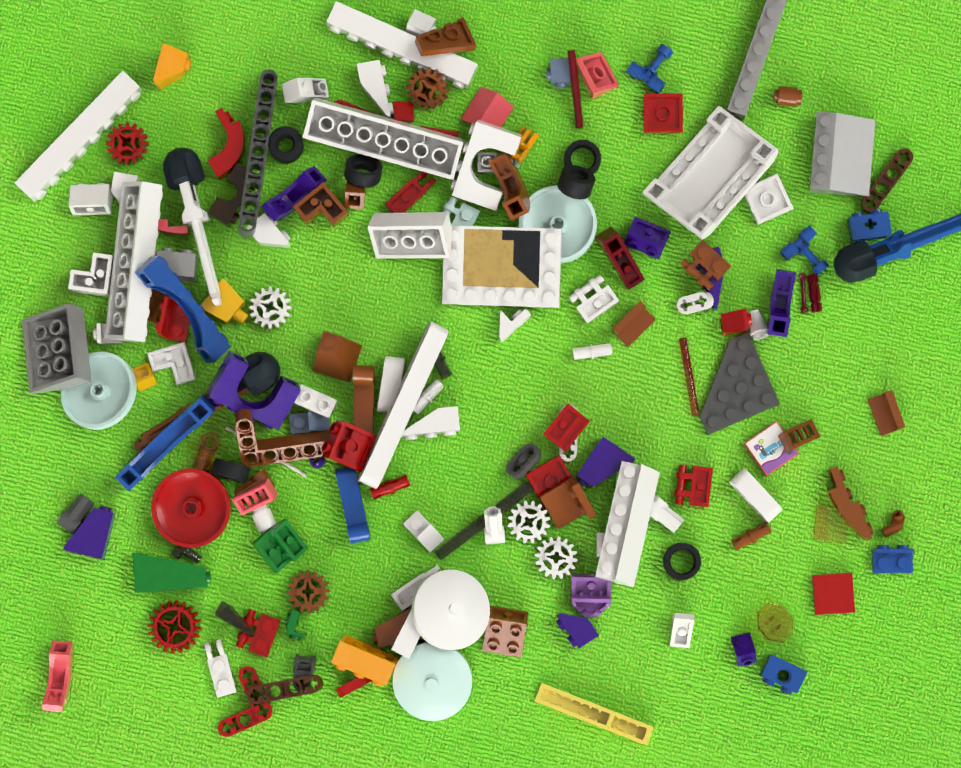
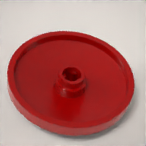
M187 468L176 471L162 480L154 492L151 513L156 528L165 539L181 547L196 548L211 543L223 533L230 519L231 501L227 489L216 476L205 470Z

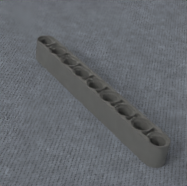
M265 70L260 75L238 223V233L243 238L252 237L256 231L278 79L277 74L273 70ZM271 79L273 83L267 84L264 80ZM268 97L270 101L265 102L261 98ZM266 115L268 118L262 120L259 118V116ZM263 133L265 137L259 138L256 134ZM261 151L263 154L261 156H256L253 154V152ZM252 169H257L260 171V173L252 174L250 171ZM254 187L258 191L251 193L248 191V188ZM251 205L255 209L253 211H247L245 207ZM244 224H250L252 228L246 230L242 226Z

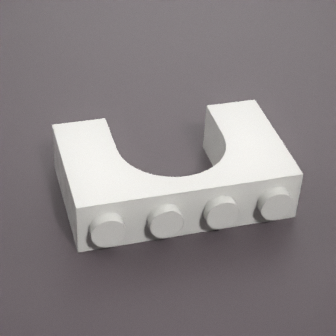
M477 120L475 124H471L469 135L472 136L470 142H466L462 153H465L463 161H459L456 170L459 172L457 179L454 178L450 189L453 190L452 196L496 211L499 207L503 191L500 188L483 183L476 177L472 166L474 156L477 152L486 148L497 149L515 156L522 134Z

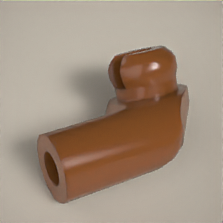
M894 511L891 524L881 529L885 538L902 530L905 520L902 511Z

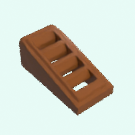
M812 419L778 435L786 453L821 437ZM809 425V427H810V429H811V431H812V433H813V436L810 435V433H809V431L807 430L806 426ZM800 429H803V430H804V432H805V434H806V436H807L806 439H805V437L803 436V434H802V432H801ZM795 431H797V433H798V435H799V437H800V439H801L800 442H799V440H798V438H797V436H796V434H795ZM789 434L792 435V437H793V439H794V441H795V444H793V442H792V440H791Z

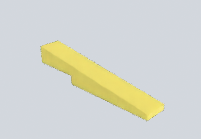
M541 683L535 699L537 703L648 746L655 728L544 683Z

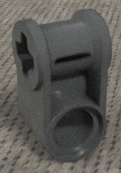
M296 654L293 678L313 675L316 656L304 657ZM293 682L294 688L299 691L297 683ZM309 682L307 687L312 686V682Z

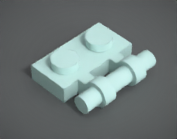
M450 197L448 203L445 202L443 206V212H448L449 216L451 213L456 215L451 226H473L480 211L465 203H462L460 209L454 207L457 199Z

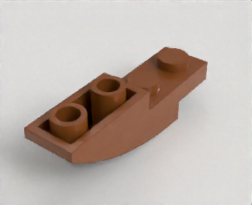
M838 466L829 469L828 472L834 489L827 492L836 511L857 535L864 540L872 539L873 529L864 517L867 515L865 507L859 501L851 503L852 494L850 489L844 485L843 481L846 478L843 470H839Z

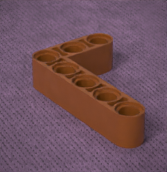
M353 365V425L373 434L375 369L373 365Z
M242 408L235 414V428L241 460L248 467L322 457V445L325 441L329 440L331 435L329 430L257 440L252 412Z

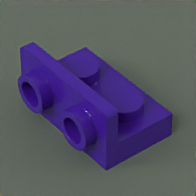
M635 216L624 244L650 257L660 259L671 231Z

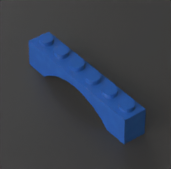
M159 255L150 257L135 271V274L147 288L155 289L170 296L182 308L192 327L195 349L206 363L216 362L231 347L226 336L218 331L215 322L207 317L203 307L192 298V293L181 284L179 276L170 270L164 258Z
M202 393L120 469L115 478L130 491L179 442L212 415L216 406Z

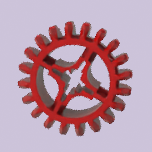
M175 600L174 606H172L171 601H167V608L160 604L159 606L162 611L160 612L157 609L153 611L157 614V617H149V619L155 621L154 624H148V627H154V631H150L148 634H155L156 636L151 641L153 643L159 641L156 646L157 648L165 645L163 652H167L170 647L171 654H175L176 648H178L179 653H183L182 646L186 650H190L188 643L196 644L192 638H200V635L196 634L195 631L202 630V627H196V623H200L201 619L194 620L198 612L191 614L193 606L185 609L186 602H183L181 607H179L178 600ZM178 610L173 620L167 621L162 619L166 613ZM183 614L190 621V630L182 625ZM177 621V626H180V629H183L184 631L175 630L173 633L171 631L172 628H170L169 625H166V623L175 624ZM159 624L166 627L168 631L166 641L160 634ZM177 634L188 635L184 641L171 644Z

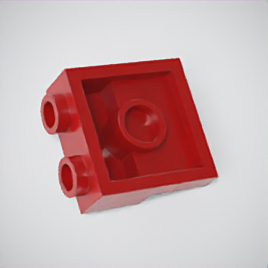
M337 419L330 426L329 433L331 435L329 440L325 441L322 445V456L362 472L376 435Z

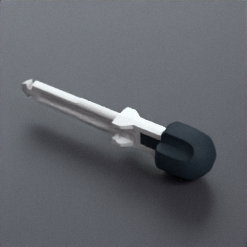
M175 148L167 154L163 162L166 184L170 189L181 190L185 206L182 214L183 224L188 223L189 227L192 226L209 294L212 297L211 301L215 306H220L222 304L221 293L203 227V222L209 221V216L206 211L201 209L195 188L205 178L202 164L198 155L193 150Z

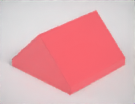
M602 52L576 59L577 71L592 100L619 86Z
M481 87L461 117V120L470 126L472 123L475 124L477 120H481L502 127L514 106L499 93Z

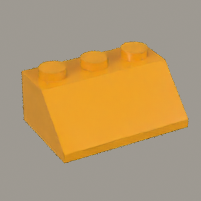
M344 634L339 641L331 663L335 664L334 667L339 670L345 671L347 669L352 671L353 675L358 678H369L377 686H387L399 656Z

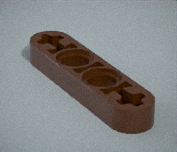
M900 149L870 188L869 197L864 196L861 201V209L864 212L871 213V211L877 210L913 160V154L909 149ZM899 154H907L909 161L905 160L900 167L896 165L901 159ZM888 169H896L898 176L890 178L887 174ZM884 184L887 188L886 192L883 194L878 193L876 185ZM874 195L878 197L873 202V206H875L874 208L866 207L867 203L865 202V200L870 201Z
M313 674L256 685L248 689L247 698L251 703L259 704L311 694L322 689L323 680L319 675ZM312 678L313 681H317L318 685L315 686V689L313 688V686L304 688V684L312 682ZM292 682H296L299 685L297 693H293L290 690ZM274 685L280 688V695L277 697L271 694V688ZM255 691H266V695L259 696L258 700L257 697H253Z

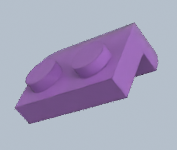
M572 574V605L581 615L596 617L601 615L606 608H609L611 603L610 580L595 577L596 574Z

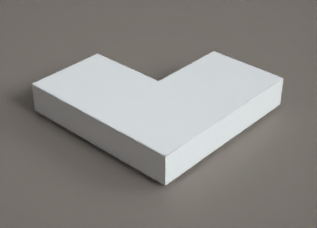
M185 342L147 353L152 372L172 367L177 386L196 380Z

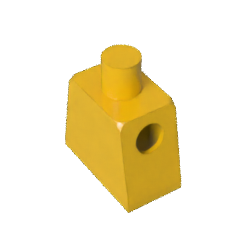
M222 278L218 283L222 304L215 306L209 294L201 306L204 312L228 325L233 319L243 325L249 317L248 314L241 310L246 303L228 282Z

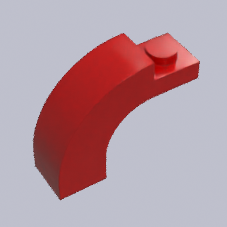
M222 108L215 112L227 132V143L219 154L208 160L219 180L229 175L236 163H240L245 150V136L239 120L231 124L234 121L229 111L224 112Z

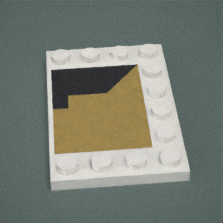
M452 226L450 258H443L442 304L559 308L562 229Z

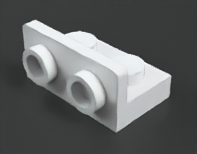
M301 384V391L294 403L329 418L332 411H335L337 407V400Z

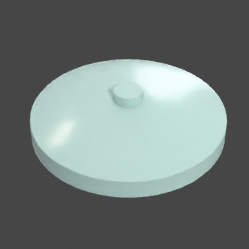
M557 185L545 187L529 197L530 210L519 217V228L562 229L561 263H567L579 258L590 248L597 231V218L595 210L587 198L579 200L568 197L558 189Z
M108 352L88 354L91 373L90 383L61 390L62 406L68 417L76 424L91 430L105 429L118 423L130 411L136 397L137 384L132 368L122 358Z
M427 641L416 644L409 659L404 656L399 658L393 673V690L399 704L412 716L427 721L443 720L456 714L467 702L472 688V673L467 660L458 650H444L429 644Z

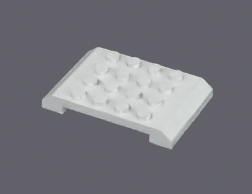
M720 106L706 119L707 124L658 180L655 178L642 192L645 197L702 240L716 229L771 166L779 153L775 146Z

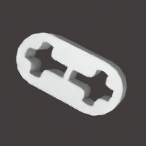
M709 292L695 293L681 297L677 302V308L682 314L703 311L713 306L714 298ZM706 298L707 302L701 304L698 303V300ZM692 302V306L684 307V304Z

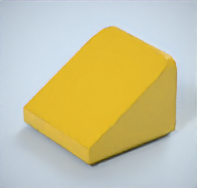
M149 362L132 369L139 391L157 385Z

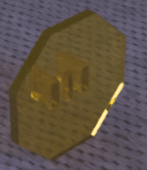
M766 603L757 612V626L767 640L783 643L793 634V617L783 605Z

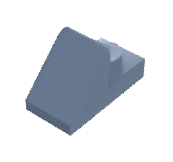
M313 411L289 414L291 435L330 429L329 418Z

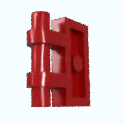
M679 465V471L676 472V478L678 479L677 489L674 490V496H676L675 504L683 505V498L689 497V506L708 508L713 468L693 466L692 473H686L687 465ZM685 480H691L690 491H684Z
M249 609L247 616L243 618L242 630L240 633L238 632L236 647L243 649L245 642L251 643L250 652L268 658L281 620L263 613L260 620L254 619L256 611ZM251 625L257 626L254 637L248 636Z

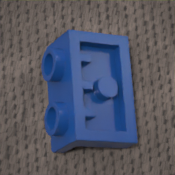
M877 545V549L872 550V573H913L914 549H909V545H897V549H889V545Z

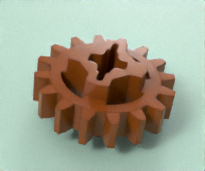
M422 67L419 73L415 71L412 74L413 77L408 79V82L411 84L406 86V89L411 90L407 96H413L411 102H418V108L424 105L425 110L429 106L432 109H435L437 105L441 106L443 104L442 100H446L448 97L444 93L449 91V88L445 87L448 81L442 80L444 74L439 76L438 69L431 72V67H428L426 71ZM420 79V86L416 88L417 80ZM440 90L439 96L436 98V91Z
M306 570V575L299 572L298 579L292 577L294 584L288 583V586L292 588L291 591H287V594L292 595L289 602L295 601L293 607L297 608L300 606V612H303L305 608L308 613H311L312 608L318 612L319 605L325 606L323 600H329L325 596L326 593L330 592L329 589H325V586L329 583L322 582L324 576L321 575L318 578L316 571H314L313 575H310L309 570ZM312 579L316 580L321 588H316L312 584ZM304 580V585L296 589L298 583ZM308 582L310 589L314 590V593L310 594L309 598L307 594L303 593L304 590H307ZM317 595H321L320 599L313 604V599ZM296 596H302L305 599V605L299 602Z

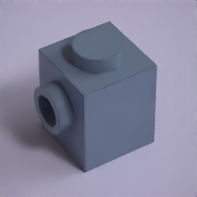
M568 58L550 59V69H546V78L550 80L551 86H555L556 89H563L570 85Z

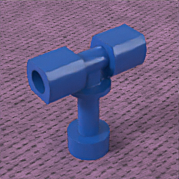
M660 44L657 48L658 55L650 66L645 65L642 68L633 61L627 69V74L636 80L640 78L647 83L649 89L657 94L662 91L665 82L656 77L658 75L656 70L664 59H669L673 54V51L664 44Z
M810 225L798 235V239L793 243L790 242L780 251V254L787 261L796 253L798 255L803 253L814 265L813 271L817 275L829 266L825 260L820 261L808 248L810 246L808 242L817 235Z

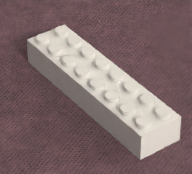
M320 98L312 100L303 138L451 180H454L456 177L457 166L466 140Z
M143 181L122 183L105 339L145 342L147 319L150 314L149 301L152 290L143 284L135 274V271L150 257L156 256L158 220L161 215L160 202L163 197L162 185Z

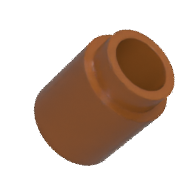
M779 86L778 90L774 89L773 101H777L776 104L780 106L796 107V105H801L802 90H798L797 87Z

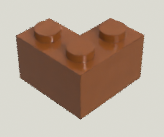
M324 182L293 206L294 211L306 225L322 213L335 228L349 216L348 211Z

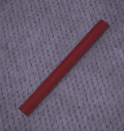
M568 50L576 128H582L584 126L575 50Z

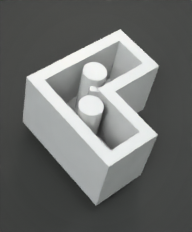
M93 253L90 272L71 269L68 289L75 293L109 297L114 256Z

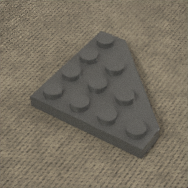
M748 332L731 339L728 343L699 417L707 435L780 404Z

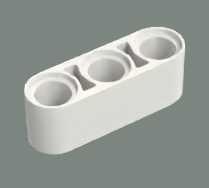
M385 356L377 412H388L403 379L405 358Z
M745 468L729 481L733 488L767 523L783 510Z

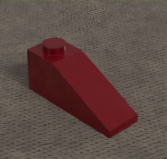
M609 227L595 236L603 253L628 290L645 280L616 230Z

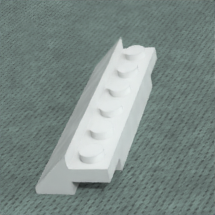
M624 461L621 462L595 577L634 587L660 472L643 464L637 465Z

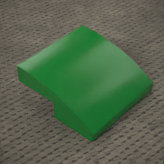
M286 519L273 525L251 543L276 574L290 561L297 560L308 549Z

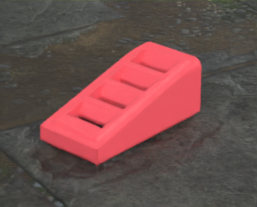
M268 478L233 497L232 501L243 516L274 501L278 493ZM256 492H259L260 496L262 497L261 500H260V498L258 497V495H257ZM249 495H251V497H252L253 500L255 501L254 504H253V502L251 501V499L249 498ZM244 498V500L246 501V503H247V505H248L247 508L245 507V505H244V503L242 502L241 499Z

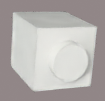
M415 9L407 23L405 32L417 37L437 29L434 26L436 18Z

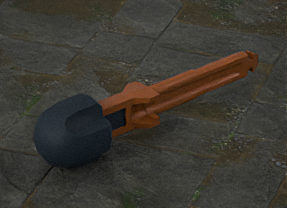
M255 352L245 357L249 366L239 382L237 394L242 396L250 391L253 395L258 396L273 387L280 377V366L276 358L267 352ZM205 392L204 395L210 400L208 393ZM191 403L141 434L142 441L137 439L134 443L137 451H141L144 448L143 446L152 441ZM213 403L216 406L215 411L225 406L223 404L217 405Z

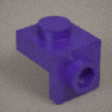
M750 632L731 637L737 666H749L756 663V650Z

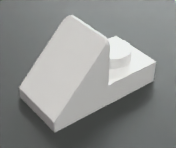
M527 309L524 311L518 310L511 317L512 321L500 310L499 340L501 343L531 317Z
M418 511L403 523L430 553L444 540L438 531Z
M674 613L671 625L670 646L690 648L694 614Z

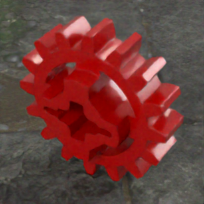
M126 122L125 127L118 124L119 129L112 128L114 134L107 135L111 139V141L106 142V145L111 147L107 151L109 154L114 153L112 159L118 158L119 164H122L123 161H125L126 165H129L130 161L137 164L136 159L140 158L143 160L144 158L141 154L148 153L145 147L149 146V142L144 141L148 136L147 134L141 135L144 130L142 128L137 130V124L135 123L132 127H130L129 122ZM139 138H140V147H139V149H138V148H137V142L139 141ZM118 139L119 145L115 148V142ZM122 139L130 142L133 149L131 147H128L127 145L125 146L124 141ZM126 153L133 154L131 156H124Z

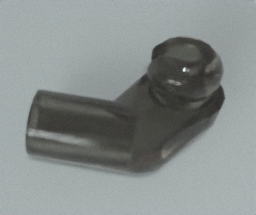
M175 546L174 551L171 553L176 559H180L184 555L195 564L202 558L193 549Z

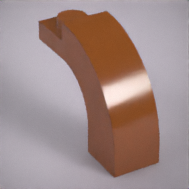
M506 152L490 159L488 162L504 194L502 205L510 220L512 221L528 213L530 210L529 195L517 166L514 167Z

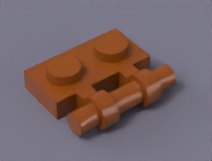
M704 240L689 254L694 259L692 263L686 259L680 263L688 275L691 274L698 280V284L701 287L704 286L708 290L714 286L709 281L711 277L719 281L731 268V265ZM698 265L707 271L705 275L696 269Z

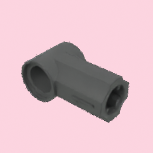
M80 493L69 510L67 509L61 515L57 524L73 535L95 503Z

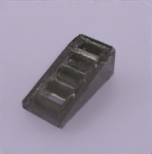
M224 601L220 603L215 612L216 616L253 636L255 632L234 607Z

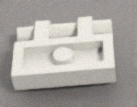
M601 275L589 279L586 285L580 289H575L574 293L568 297L572 303L578 299L581 301L582 304L577 306L576 309L587 324L619 302V299L609 285L603 289L600 288L599 284L604 282ZM593 289L596 294L587 299L585 294Z

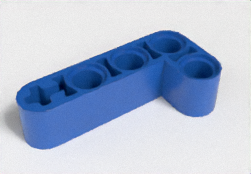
M349 467L335 469L350 543L356 544L370 541L371 537L356 470Z

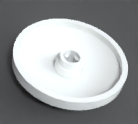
M459 570L436 572L424 579L414 594L412 600L414 625L423 639L437 648L457 650L470 646L481 637L488 625L490 616L488 596L482 585L468 573Z

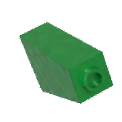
M132 553L135 593L208 588V583H211V572H207L206 567Z

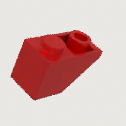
M746 308L723 313L719 316L722 336L746 333L750 325H752L751 314L747 313Z

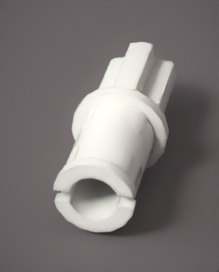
M590 344L587 347L573 348L574 360L594 359V357L612 355L611 344L594 346Z
M435 380L424 392H421L422 394L414 408L417 414L430 402L432 403V399L444 388L439 380Z

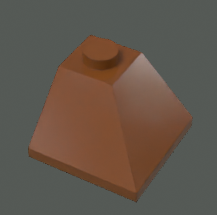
M323 331L312 370L350 383L353 365H356L362 345Z

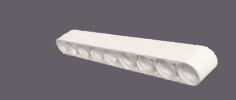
M432 321L427 325L372 445L363 470L358 476L359 482L375 489L379 486L449 332L448 329Z

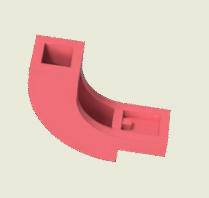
M54 640L52 642L49 652L48 684L42 703V710L62 712L64 704L67 703L72 673L73 642Z

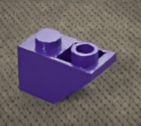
M562 613L557 615L558 620L556 622L562 631L566 629L570 635L567 639L573 647L577 646L579 649L599 636L589 619Z

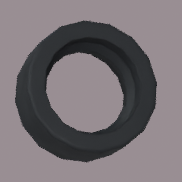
M588 140L573 142L565 152V166L573 165L571 156L576 149L586 148L594 156L593 165L587 169L594 175L601 164L599 148Z
M357 154L347 159L344 176L354 186L370 188L380 182L383 167L378 159ZM357 169H363L369 172H360Z
M215 458L211 470L213 475L241 483H247L250 468L217 458Z
M677 543L669 547L664 554L663 567L666 573L673 579L688 580L694 577L700 569L701 556L698 550L691 544ZM678 550L688 551L693 557V567L686 573H678L671 566V556Z

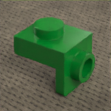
M292 610L291 614L287 613L284 623L287 625L286 633L290 634L289 638L301 641V637L306 638L307 634L296 632L301 612Z

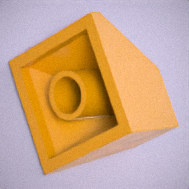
M162 44L153 78L157 89L162 90L185 76L186 71L190 70L192 60H189L188 53L170 45Z

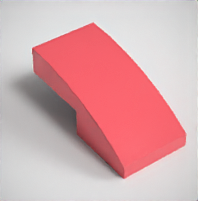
M168 219L158 220L157 230L159 232L173 236H190L188 225L170 227Z

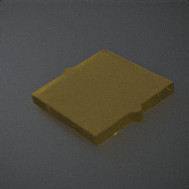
M817 505L813 539L827 541L828 543H846L848 524L842 519L835 506Z

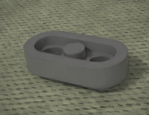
M534 444L523 446L508 462L506 466L507 473L514 479L522 478L540 459L541 452Z

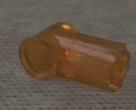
M206 433L202 436L193 465L194 468L210 472L217 448L220 445V438L216 434ZM209 436L215 438V445L213 447H208L205 443Z

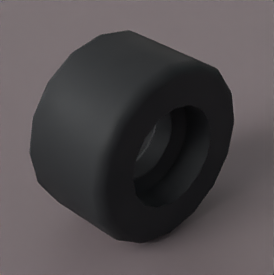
M284 126L277 128L271 133L268 147L270 154L275 160L288 164L300 158L303 153L304 144L297 130ZM289 138L293 141L294 145L291 151L282 152L279 149L278 145L281 139Z
M567 165L561 172L557 186L566 196L581 200L590 196L596 179L593 173L584 167Z

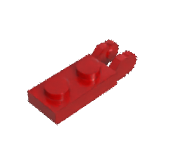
M422 171L386 202L385 206L391 213H406L426 194V191L436 183V180L432 178L426 185L421 187L418 182L428 174Z

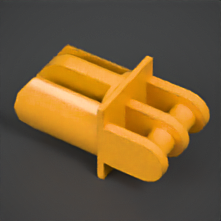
M524 125L518 132L522 134L517 153L515 156L507 153L511 156V159H517L520 164L528 156V151L539 137L538 133H534L532 136L533 131L531 129L526 130Z

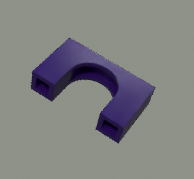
M229 351L207 390L210 401L217 405H226L234 413L242 408L248 409L252 412L254 421L256 419L269 429L275 428L279 430L301 391L299 383L281 375L273 391L266 399L259 402L245 401L237 394V388L249 364L246 358Z

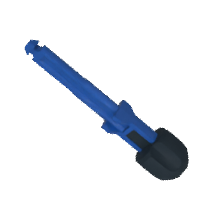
M961 214L905 235L902 230L896 231L889 238L872 245H868L864 241H858L845 246L838 251L834 259L833 266L836 274L843 281L849 283L873 277L877 273V266L897 258L911 257V250L960 231Z

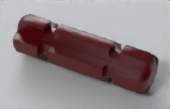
M810 274L807 276V283L809 284L810 302H812L811 310L814 313L821 312L822 303H820L819 284H817L819 282L818 275Z

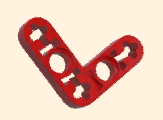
M251 666L241 668L238 675L246 696L250 688H247L246 684L250 683L247 678L242 676L245 674L244 670L252 671V682L255 680L258 682V684L251 685L250 687L262 684L256 670ZM261 692V696L266 695V692ZM270 701L262 703L264 708L269 709L266 717L259 715L258 712L261 710L259 704L255 707L250 702V708L222 720L218 725L219 733L224 737H229L268 720L273 714ZM248 714L251 717L249 725L241 724V715ZM236 717V722L240 729L237 730L235 726L230 729L231 733L223 732L224 723L227 722L230 725L234 723L232 719Z

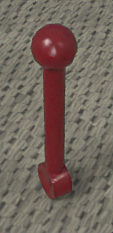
M801 273L798 277L801 281L802 307L800 310L802 313H807L808 308L806 307L805 279L807 276L805 273Z

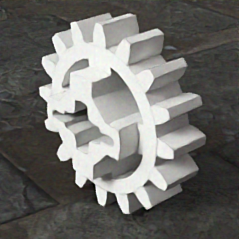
M269 286L268 291L261 288L262 293L255 292L257 298L250 300L254 304V306H249V309L254 311L250 316L251 318L257 317L254 321L256 324L262 322L261 328H264L266 325H268L269 330H272L273 325L280 328L279 323L286 324L284 318H290V314L287 311L292 310V307L287 306V304L291 301L290 299H284L287 295L285 292L279 294V288L273 291L271 286ZM266 296H270V299H267L265 301L261 300ZM278 299L283 302V309L278 307ZM271 304H273V307L276 310H271L270 312H268L265 306H271ZM258 307L264 312L262 318L258 314ZM279 316L276 320L270 321L272 317Z
M524 501V506L518 503V510L512 509L511 511L514 515L508 516V519L512 520L508 527H513L514 529L511 531V534L517 533L516 539L519 540L522 537L523 543H526L528 539H530L531 543H534V538L536 537L538 540H542L540 535H547L544 529L550 528V525L546 524L550 517H545L548 511L541 510L542 504L536 507L535 501H532L531 505ZM525 509H534L537 513L534 515L528 514ZM520 514L522 517L521 523L516 526V518ZM527 516L529 519L535 518L537 516V518L532 522L533 527H530L529 525L521 527L526 522L525 518ZM542 518V527L538 530L537 522ZM524 529L530 530L533 535H525L521 531Z
M559 536L556 541L549 537V543L543 540L544 547L538 546L537 549L540 551V554H535V557L539 558V561L535 562V564L541 565L539 572L545 570V577L552 574V579H555L556 575L563 579V573L569 576L570 572L568 569H575L572 562L578 561V559L573 558L577 551H571L574 545L568 546L567 539L561 542ZM554 545L553 551L544 553L549 546ZM561 546L568 551L569 556L562 553ZM555 553H558L559 557L565 558L566 560L562 559L558 560L557 563H554V560L548 558L547 556H554ZM543 560L551 564V570L545 566ZM562 563H568L565 569L558 571Z

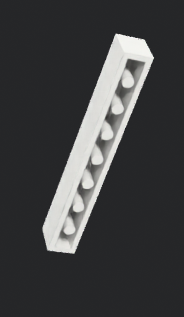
M337 1L326 21L327 27L333 33L340 34L341 32L347 35V38L351 41L357 42L359 40L365 43L364 46L369 49L375 50L377 48L387 57L392 58L395 56L399 58V61L405 65L410 66V64L417 66L418 70L423 67L425 71L428 67H431V72L438 69L439 76L444 74L443 81L449 80L453 82V86L459 89L469 88L478 69V64L454 53L421 56L415 44L416 36Z
M122 71L22 174L15 184L34 202L37 199L41 200L46 195V190L50 185L54 186L60 180L59 176L64 171L68 172L72 168L76 158H81L87 152L86 148L91 143L94 144L99 140L103 130H108L114 124L113 120L118 115L121 116L126 112L131 101L135 102L141 96L140 92L142 89Z

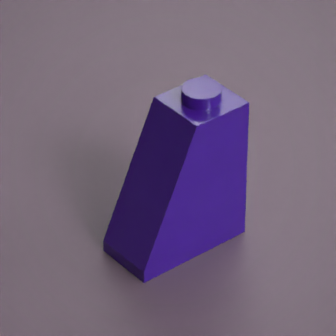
M602 437L577 473V482L585 488L588 486L592 488L619 472L622 461L633 463L635 458L605 437Z
M100 506V509L94 508L65 544L63 550L105 560L116 513L111 512L112 508Z

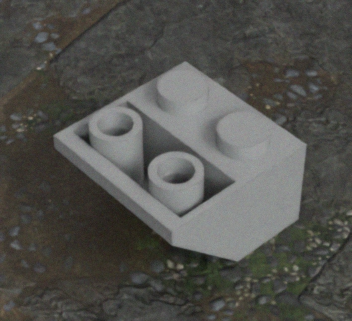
M162 248L161 251L156 250V255L167 261L168 267L179 276L180 281L197 283L199 258L193 253V250L182 249L181 252H174L172 248Z

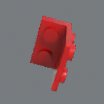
M165 295L164 300L160 302L159 311L162 312L160 319L156 321L155 330L163 339L186 343L190 328L188 317L170 296Z

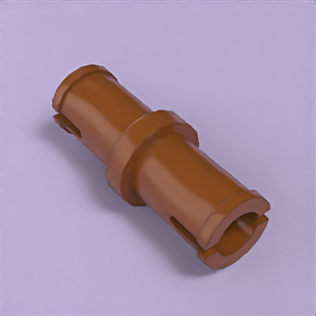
M764 522L753 529H747L746 533L731 539V543L735 550L738 551L750 543H756L758 539L772 533L768 523Z

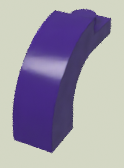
M313 166L303 171L285 191L266 201L261 207L273 221L277 219L282 220L294 212L293 206L327 180Z
M776 269L767 319V334L781 337H787L791 320L790 306L796 272Z

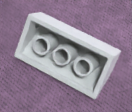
M448 212L374 213L368 225L376 259L450 258L452 226Z

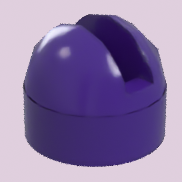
M323 456L316 465L313 464L316 458H309L310 465L313 468L319 469L325 464V457Z

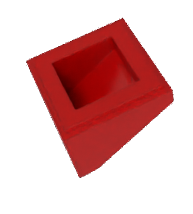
M394 101V119L402 122H414V104L412 102Z

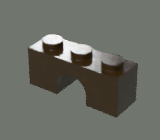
M236 163L227 179L231 185L237 188L236 196L232 200H223L217 197L208 212L211 218L229 228L232 224L235 225L240 216L238 213L241 209L246 168ZM250 187L248 188V191H255L256 188Z

